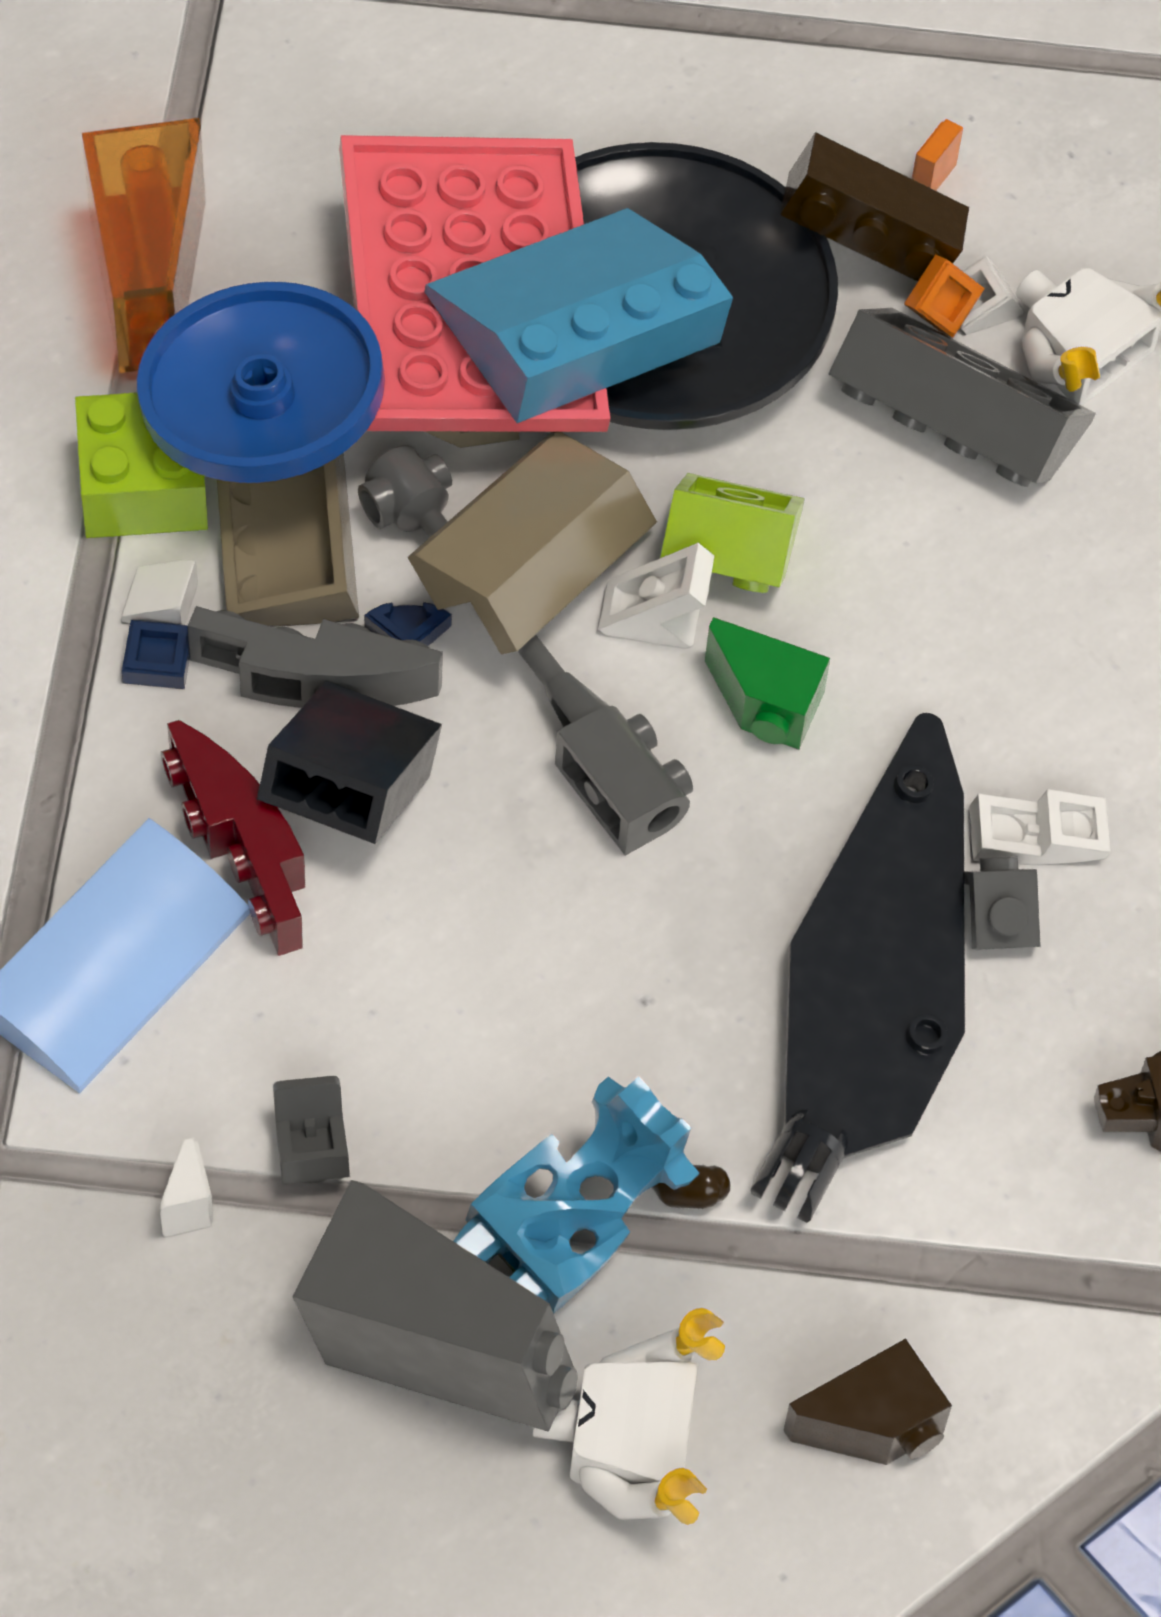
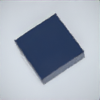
M131 620L121 671L122 682L124 684L185 689L190 661L188 625Z

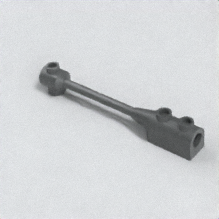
M399 446L381 455L370 466L365 476V483L358 486V496L367 517L378 529L395 523L400 530L405 532L422 528L430 538L448 522L442 515V511L449 499L446 489L452 486V477L446 463L439 455L434 454L423 460L413 447ZM533 636L518 650V653L545 686V693L563 728L557 731L555 765L626 856L667 833L683 819L690 807V800L686 795L693 792L691 777L679 760L673 759L662 765L651 752V749L657 747L658 742L655 731L645 716L637 714L626 720L617 707L609 706L571 673L565 672L538 636Z

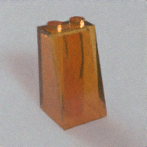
M199 118L81 133L89 212L119 373L138 371L143 353L156 332L172 316L189 305L205 209L202 136Z

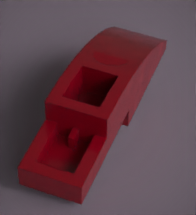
M181 720L167 723L169 749L161 751V760L170 786L173 788L181 785L186 795L187 801L181 802V808L192 839L203 837L211 859L227 854L236 881L238 883L248 881L254 895L253 898L248 899L252 921L259 936L270 934L278 956L302 949V915L292 892L305 888L304 853L290 825L278 807L257 800L260 783L230 753L209 737Z

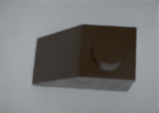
M905 1338L789 1403L783 1431L789 1440L794 1443L887 1465L905 1454L910 1459H916L934 1449L944 1438L943 1433L952 1404Z

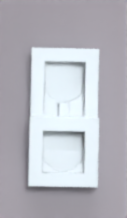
M1047 789L1038 802L978 793L969 805L973 860L980 861L979 858L1018 857V864H1065L1106 859L1111 853L1106 798Z

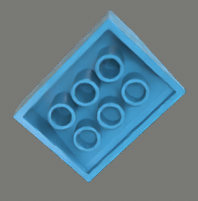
M629 208L428 283L424 291L516 423L720 343L733 300V296L699 252Z

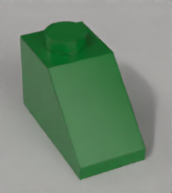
M713 617L708 629L705 663L740 729L753 733L757 738L766 743L784 744L800 750L825 692L830 658Z

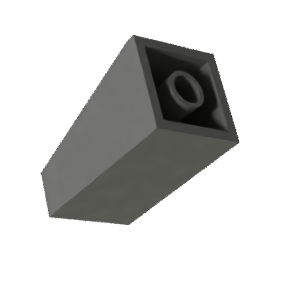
M350 1181L292 1296L325 1364L549 1432L558 1410L566 1409L571 1403L578 1380L577 1370L573 1366L564 1337L560 1332L550 1304L364 1183Z

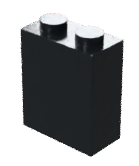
M326 681L268 745L257 800L376 844L430 777L442 724Z

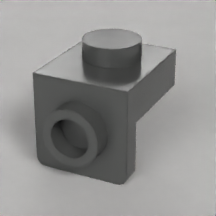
M1018 857L979 858L980 871H964V884L969 885L972 949L1041 947L1037 869H1019Z
M324 1076L275 1082L273 1084V1097L282 1184L297 1182L319 1183L327 1179L350 1177L339 1078L337 1076Z

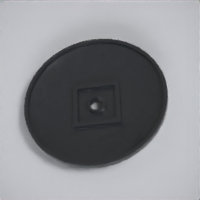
M629 143L605 147L575 157L584 224L629 208L699 252L733 296L720 343L606 388L611 423L655 430L695 429L721 424L741 418L772 403L793 388L809 372L820 357L834 324L838 300V275L835 259L826 236L820 235L780 215L786 188L784 185L762 170L740 159L702 147L677 143Z

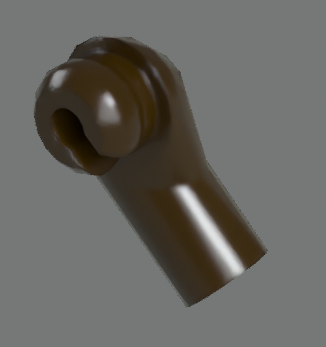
M693 1165L698 1170L699 1175L689 1185L673 1190L665 1183H658L652 1189L659 1199L669 1207L704 1209L714 1206L717 1202L723 1201L728 1196L731 1186L730 1178L723 1168L716 1165L708 1167L705 1165Z

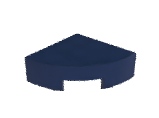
M392 602L386 603L370 610L364 615V627L370 632L402 641L416 640L427 646L432 644L452 626L451 613L445 609L438 610L435 604L423 602V606H393Z

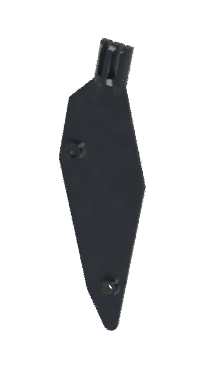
M922 713L914 719L789 945L784 1128L750 1190L751 1194L761 1199L772 1178L775 1177L782 1159L786 1156L794 1164L773 1206L785 1212L807 1170L819 1173L809 1189L807 1198L797 1216L798 1219L806 1223L811 1221L844 1158L912 1136L965 1034L964 792L943 722L932 713ZM906 786L912 787L916 789L918 792L912 791L908 789Z

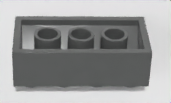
M894 308L858 310L829 371V375L844 382L841 391L849 397L868 405H873L875 400H878L895 409L892 417L897 422L919 432H925L927 426L947 436L944 445L950 450L974 460L978 454H981L999 464L996 473L1024 487H1028L1031 481L1040 483L1051 480L1091 425L1096 415L1095 412Z

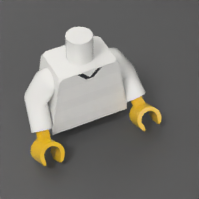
M1082 268L1059 286L1041 271L1035 270L1025 277L1017 289L1016 297L1030 308L1022 337V349L1031 378L1038 383L1055 384L1068 399L1081 406L1155 351L1161 329V284L1139 286L1106 278L1091 268Z
M696 1308L688 1312L683 1317L679 1329L676 1328L602 1358L599 1363L586 1365L580 1401L572 1400L566 1409H559L549 1432L537 1428L533 1430V1437L574 1443L570 1479L581 1484L586 1494L617 1519L661 1518L668 1516L670 1513L686 1525L693 1524L698 1519L699 1511L690 1501L685 1500L687 1496L693 1493L704 1494L707 1491L702 1482L689 1469H685L698 1363L689 1361L693 1357V1352L710 1361L721 1358L725 1351V1344L716 1337L709 1336L704 1338L709 1330L720 1328L724 1323L718 1316L705 1308Z

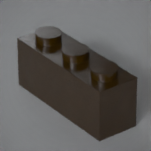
M815 132L789 171L780 215L820 235H825L826 238L918 282L935 254L946 258L951 263H954L963 250L969 207Z

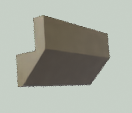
M550 432L407 558L436 608L440 610L471 602L498 651L503 655L516 652L522 648L650 530L657 521L627 469L563 432Z

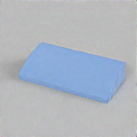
M148 818L0 970V1035L71 1088L81 1093L249 916V906L200 857L167 830Z

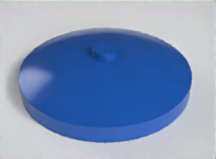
M256 282L232 286L192 302L172 316L156 332L143 353L137 375V393L143 420L149 434L158 447L172 460L195 473L209 478L239 483H260L287 479L317 469L334 460L355 444L367 431L380 408L385 386L380 345L368 321L349 303L329 292L312 286L289 282Z

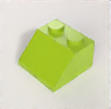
M687 473L674 489L660 558L699 543L715 555L712 573L733 577L732 585L737 588L766 593L768 592L769 585L780 587L785 579L805 498Z

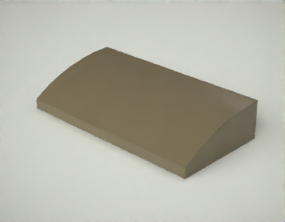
M344 453L317 469L287 479L260 483H239L217 479L227 611L234 612L245 620L267 626L320 624L323 619L336 622L359 618Z

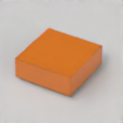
M945 119L944 122L942 121L916 153L912 174L913 180L937 191L957 165L963 133L962 126L948 119Z
M935 254L904 305L942 334L953 338L985 288L949 260Z

